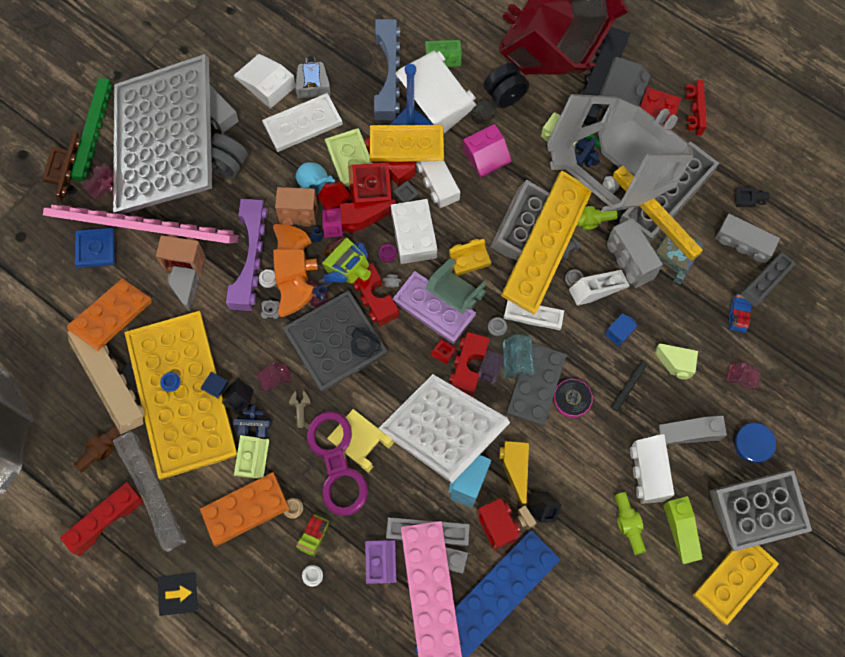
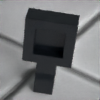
M736 187L735 189L736 207H755L756 203L766 205V200H769V192L755 193V188Z

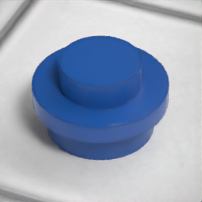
M169 372L162 376L160 384L165 391L174 392L180 387L181 380L176 373Z

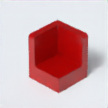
M342 182L325 184L317 197L325 210L340 208V204L348 201L350 194Z

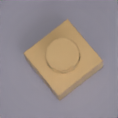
M526 506L520 508L517 511L518 516L516 518L521 527L525 526L529 530L535 526L536 521Z

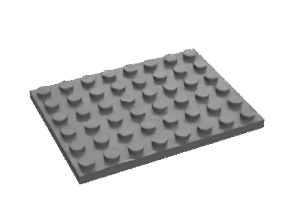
M204 54L114 84L113 213L124 214L212 189L209 57Z

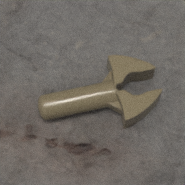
M295 391L290 398L289 405L296 407L297 428H304V407L311 405V401L305 391H303V400L299 404L297 392Z

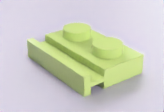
M240 435L234 476L252 479L264 477L269 439Z

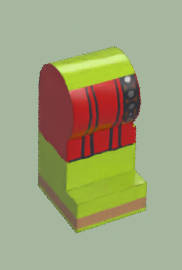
M314 514L296 546L297 549L315 557L324 538L329 520Z

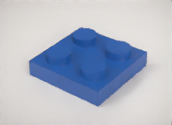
M113 228L75 231V266L77 268L115 265V230Z

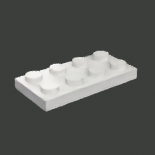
M328 93L262 120L277 152L343 125Z

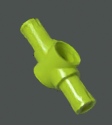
M593 206L585 207L577 225L584 230L594 229L603 221L617 220V211L601 212Z
M626 492L616 494L614 497L620 512L619 517H617L620 532L629 538L634 555L645 553L646 549L641 537V530H643L641 516L634 509H631Z

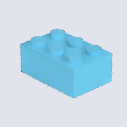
M479 455L453 483H450L448 491L451 493L450 499L473 508L491 459Z

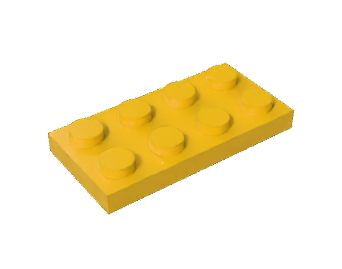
M370 125V162L444 161L443 125Z
M759 545L738 551L732 550L693 596L724 625H728L779 563Z

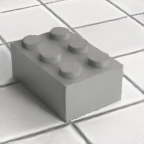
M634 218L613 227L607 241V247L617 258L618 266L624 269L628 282L637 288L655 279L663 264Z

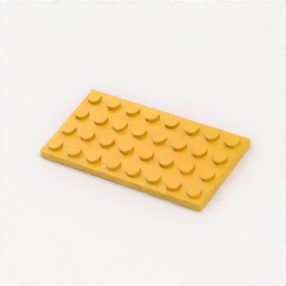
M193 312L124 332L141 406L145 413L144 418L158 478L162 480L237 457V449L225 405L222 404L223 395L221 394L219 399L200 389L210 372L217 375L201 312ZM173 372L180 377V387L174 392H167L161 387V378L166 373Z

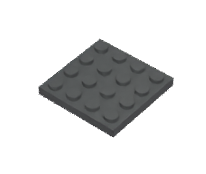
M349 290L283 327V331L321 393L388 354L380 338L381 345H379V351L374 352L372 355L359 357L353 353L351 349V334L355 328H366V330L368 329L370 332H373L376 337L378 335ZM367 336L359 338L355 343V348L359 353H366L370 349V338Z

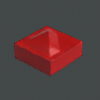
M441 339L430 355L447 365L456 353L457 348Z

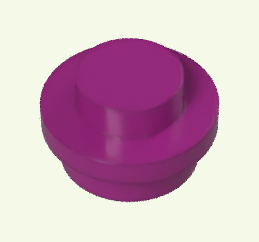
M390 244L381 246L378 251L379 258L383 262L394 261L397 257L396 248Z

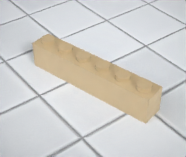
M68 331V341L120 434L143 425L144 410L141 405L137 406L135 403V395L131 389H127L126 379L123 374L119 375L115 360L110 359L108 356L109 350L106 344L97 351Z

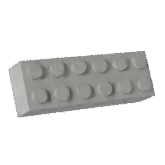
M691 141L689 144L692 146L694 156L676 188L670 189L654 198L672 218L711 177L719 165V162ZM640 206L628 208L619 221V224L634 218L649 243L662 231Z

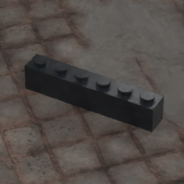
M614 27L609 29L602 41L604 43L603 46H599L597 50V61L593 60L596 66L590 69L592 74H588L585 80L586 89L582 88L580 95L599 96L613 59L615 57L621 58L630 36L629 32ZM593 104L583 124L592 125L596 123L602 108L601 104Z

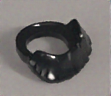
M362 327L354 329L351 334V349L355 355L368 357L374 352L379 351L381 343L373 332ZM367 336L370 338V349L366 353H359L355 348V343L359 338Z

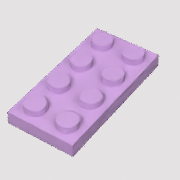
M414 271L394 296V303L454 344L476 316V312L468 309L464 314H461L426 290L429 280Z

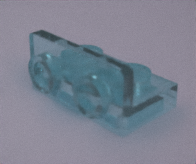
M515 334L503 340L505 378H513L520 374H533L532 338Z

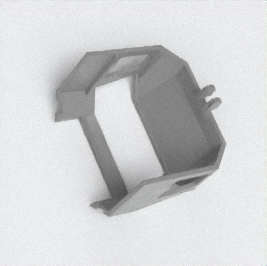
M571 94L547 143L548 152H551L552 162H550L551 170H567L608 205L603 207L601 212L618 211L639 206L670 189L676 188L694 153L691 144L671 130L678 120L676 115L673 114L668 118L670 113L665 108L662 109L656 119L640 106L613 96ZM593 104H610L601 122L581 128ZM598 132L601 153L617 167L624 166L634 176L622 201L577 165L574 142Z

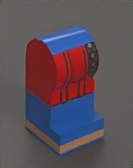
M736 294L731 300L729 330L746 333L749 326L752 304L741 294Z

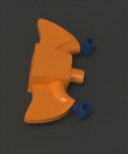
M283 224L273 225L278 239V247L273 252L275 281L281 292V301L278 308V315L280 317L290 315L304 307L314 294L319 300L325 299L326 295L320 292L327 293L328 288L321 285L315 289L314 286L306 283L308 281V271L318 270L317 259L307 260L304 249L311 244V241L320 242L322 240L323 233L319 234V227L313 228L312 235L308 237L303 230L297 227Z

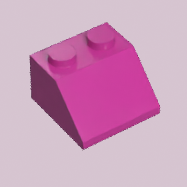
M495 124L463 139L462 150L480 178L512 161L505 139Z

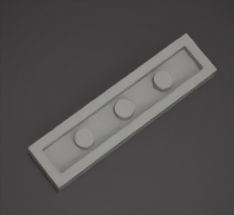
M388 518L386 539L402 540L401 527L435 521ZM442 522L445 544L468 546L470 524Z

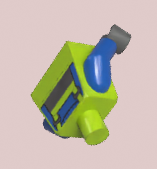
M345 238L322 263L328 274L324 272L322 274L323 278L318 280V282L328 287L332 282H348L351 284L358 277L364 281L367 280L371 272L367 269L369 266L367 261L368 253L364 243L356 240L353 244L348 238Z

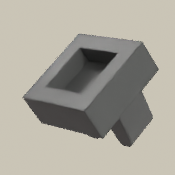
M408 181L393 191V195L400 203L411 202L419 197V193Z

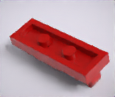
M697 80L695 86L689 84L685 88V91L692 92L687 93L685 99H694V102L691 104V113L694 116L690 115L687 118V122H692L693 124H689L687 130H695L696 136H702L707 127L704 80Z

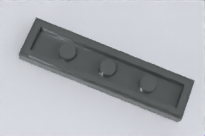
M781 252L741 295L756 307L796 263Z

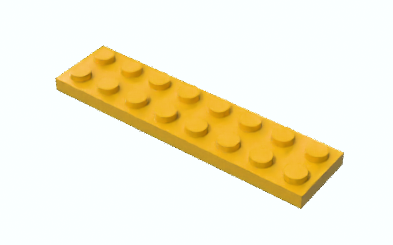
M564 171L558 174L501 294L503 298L533 315L539 309L592 193L579 180Z

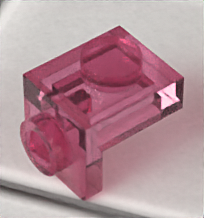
M272 363L256 374L263 391H269L282 382L291 381L289 369L285 364Z
M747 363L731 364L727 382L740 383L750 390H757L761 371Z

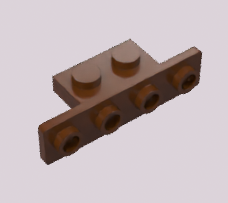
M75 130L73 131L68 150L57 147L51 148L42 178L43 182L58 185L55 194L57 202H61L62 198L67 195V180H71L72 164L74 165L77 155L75 152L79 148L81 141L78 131Z

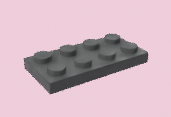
M530 342L506 415L544 427L567 354Z

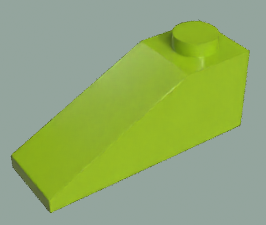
M688 496L668 501L663 507L682 565L702 560L695 516Z

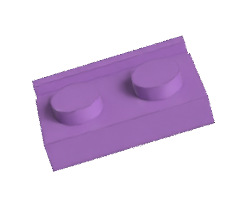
M395 540L365 541L366 584L396 583Z

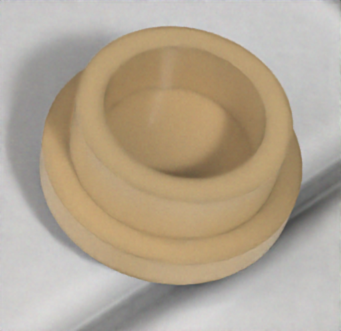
M297 498L286 500L290 510L284 512V514L291 519L298 518L303 512L302 502Z

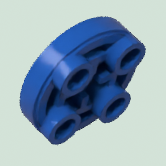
M747 424L735 436L736 453L740 458L748 462L762 463L771 458L776 450L775 436L769 428L762 424Z

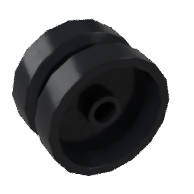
M511 62L499 66L490 73L483 86L489 96H492V100L498 108H507L515 104L527 93L530 84L525 76L521 75L517 65Z

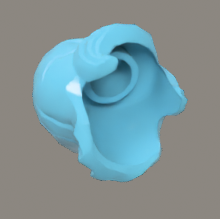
M304 163L296 172V180L300 188L315 189L316 195H318L325 184L335 183V179L332 176H328L326 170L317 163Z

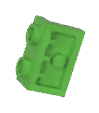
M460 40L425 41L426 54L432 51L436 53L440 51L446 58L444 63L447 67L461 66Z

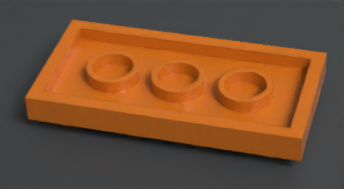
M122 278L69 323L67 328L98 351L152 303V299Z
M274 472L200 509L214 546H218L290 510Z

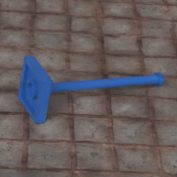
M407 64L405 66V74L407 75V107L390 125H434L414 110V75L416 74V66L414 64Z

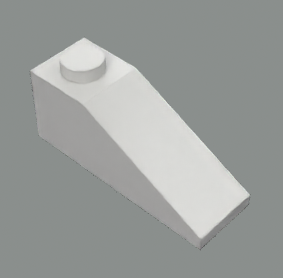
M622 270L581 278L569 291L578 306L601 299L628 288L630 285Z

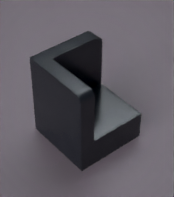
M238 378L226 388L222 404L235 414H238L250 404L253 389Z
M532 492L527 509L540 523L556 522L562 504L548 492Z

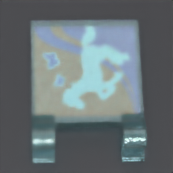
M667 235L655 252L661 261L679 271L674 282L680 285L695 259L690 261ZM692 238L701 248L704 246L703 243Z

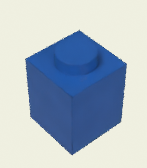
M622 313L608 328L605 336L620 347L638 325L635 324L633 318Z

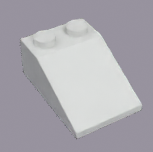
M258 54L234 75V78L270 109L296 87L292 73L281 64L261 54Z

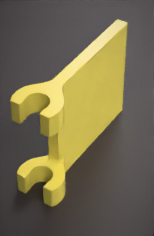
M352 409L345 417L352 429L351 442L345 450V454L369 473L373 466L365 457L379 441L388 449L394 442L388 435ZM341 424L327 438L336 447L343 438Z

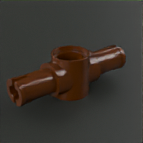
M116 425L105 434L94 435L87 442L86 453L73 464L81 473L95 460H104L113 452L114 441L122 435Z

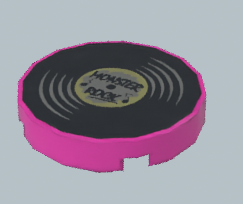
M568 379L561 382L557 386L553 397L554 405L558 411L569 418H577L589 411L593 401L590 388L578 379Z

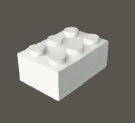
M428 200L392 204L391 216L400 264L436 259L438 249Z

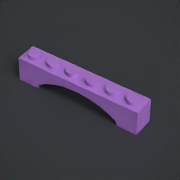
M241 199L238 216L241 223L245 224L248 229L249 251L240 276L233 285H228L226 304L230 310L252 311V305L256 304V293H254L255 287H258L259 277L256 275L257 270L261 268L259 253L263 251V241H261L262 235H265V224L263 223L264 218H267L268 208L265 207L263 200Z

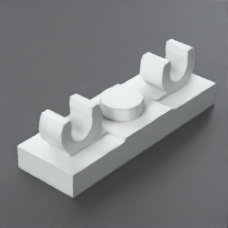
M508 300L504 319L561 330L564 310L539 306L537 313L533 315Z

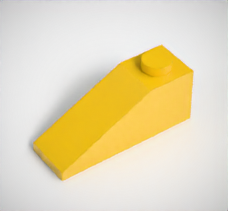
M505 441L503 447H500L499 459H503V468L520 506H525L527 501L529 443Z

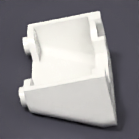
M432 51L410 63L416 66L414 99L434 125H443V132L445 133L477 106L474 102L476 97L470 90L466 92L444 63L446 58L440 51L437 53ZM404 66L396 72V75L407 88V75L405 74Z

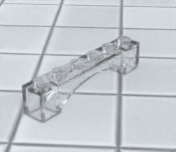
M130 431L112 440L141 495L162 549L169 552L186 543V539L138 437Z

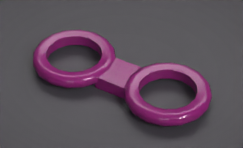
M330 411L316 416L309 424L307 442L311 450L325 460L329 476L324 482L322 496L326 507L334 514L348 516L358 512L366 503L368 484L361 473L348 466L345 450L349 447L352 438V429L348 420L342 414ZM326 420H335L343 428L342 441L332 450H324L316 442L317 428ZM343 476H350L359 485V496L353 505L342 508L333 502L331 489L337 479Z

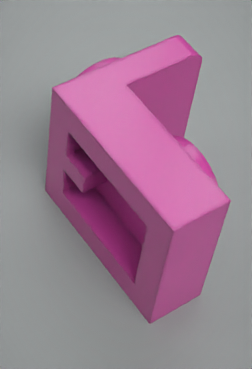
M340 208L322 210L324 237L343 236Z

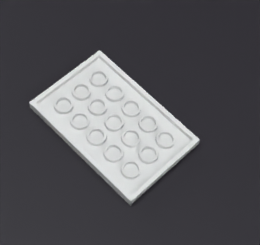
M432 374L378 429L388 435L396 444L453 483L510 422L505 416Z

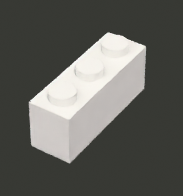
M417 161L415 163L418 173H422L424 177L425 187L431 190V198L434 203L438 204L439 208L460 200V191L444 161Z

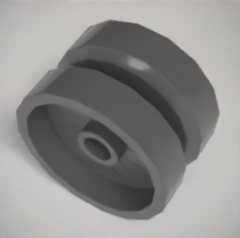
M218 133L213 134L211 137L212 171L225 178H235L240 170L239 165H243L248 153L242 145L232 138Z

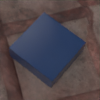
M210 372L200 389L219 399L229 382Z

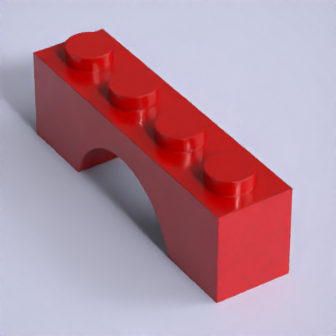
M126 482L63 534L60 539L72 554L80 556L96 543L98 536L105 528L117 519L132 513L145 501L135 488Z

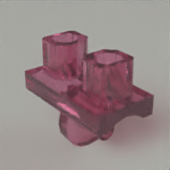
M105 163L102 166H96L93 170L94 176L90 180L85 179L81 184L83 189L96 201L106 189L109 191L113 189L111 183L114 181V172Z

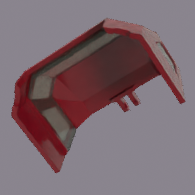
M528 0L522 10L515 4H510L508 6L509 12H504L503 19L507 23L512 24V26L499 44L500 53L510 62L515 63L525 75L583 73L596 66L593 62H590L614 21L628 13V7L624 4V0Z

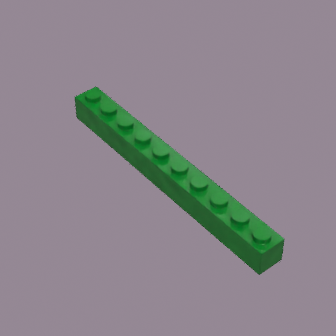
M98 78L71 173L74 181L86 182V178H88L91 160L94 157V149L97 147L96 142L100 135L99 131L102 128V120L105 118V110L108 107L107 102L113 89L110 79Z

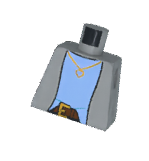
M314 56L306 57V63L298 65L296 78L297 98L319 97L326 93L331 96L324 64L316 62Z

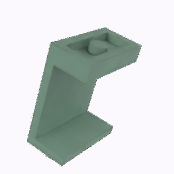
M449 258L430 277L426 290L461 314H464L468 309H473L477 299L481 300L486 293L484 289L487 282L483 281L476 289L452 272L456 261Z

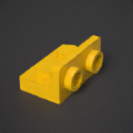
M474 239L468 244H458L449 250V258L456 261L453 270L457 276L491 266V260L485 247V239Z

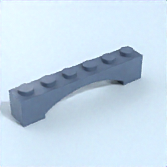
M376 19V44H379L385 52L389 71L383 89L378 95H374L375 120H395L396 113H399V102H396V98H400V87H396V82H400L396 75V67H400V57H397V52H400V42H397V38H400V27H397V20Z

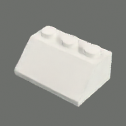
M661 434L636 440L632 447H630V455L635 462L633 475L638 481V486L636 487L637 498H640L641 504L665 502L674 496L665 435Z

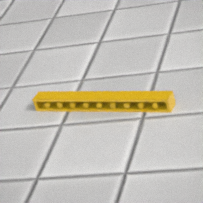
M624 166L620 167L613 174L616 182L627 192L634 176ZM654 198L639 205L690 261L701 254L703 249Z

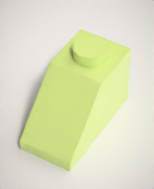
M659 344L656 347L655 354L671 375H676L679 379H689L695 374L698 351Z

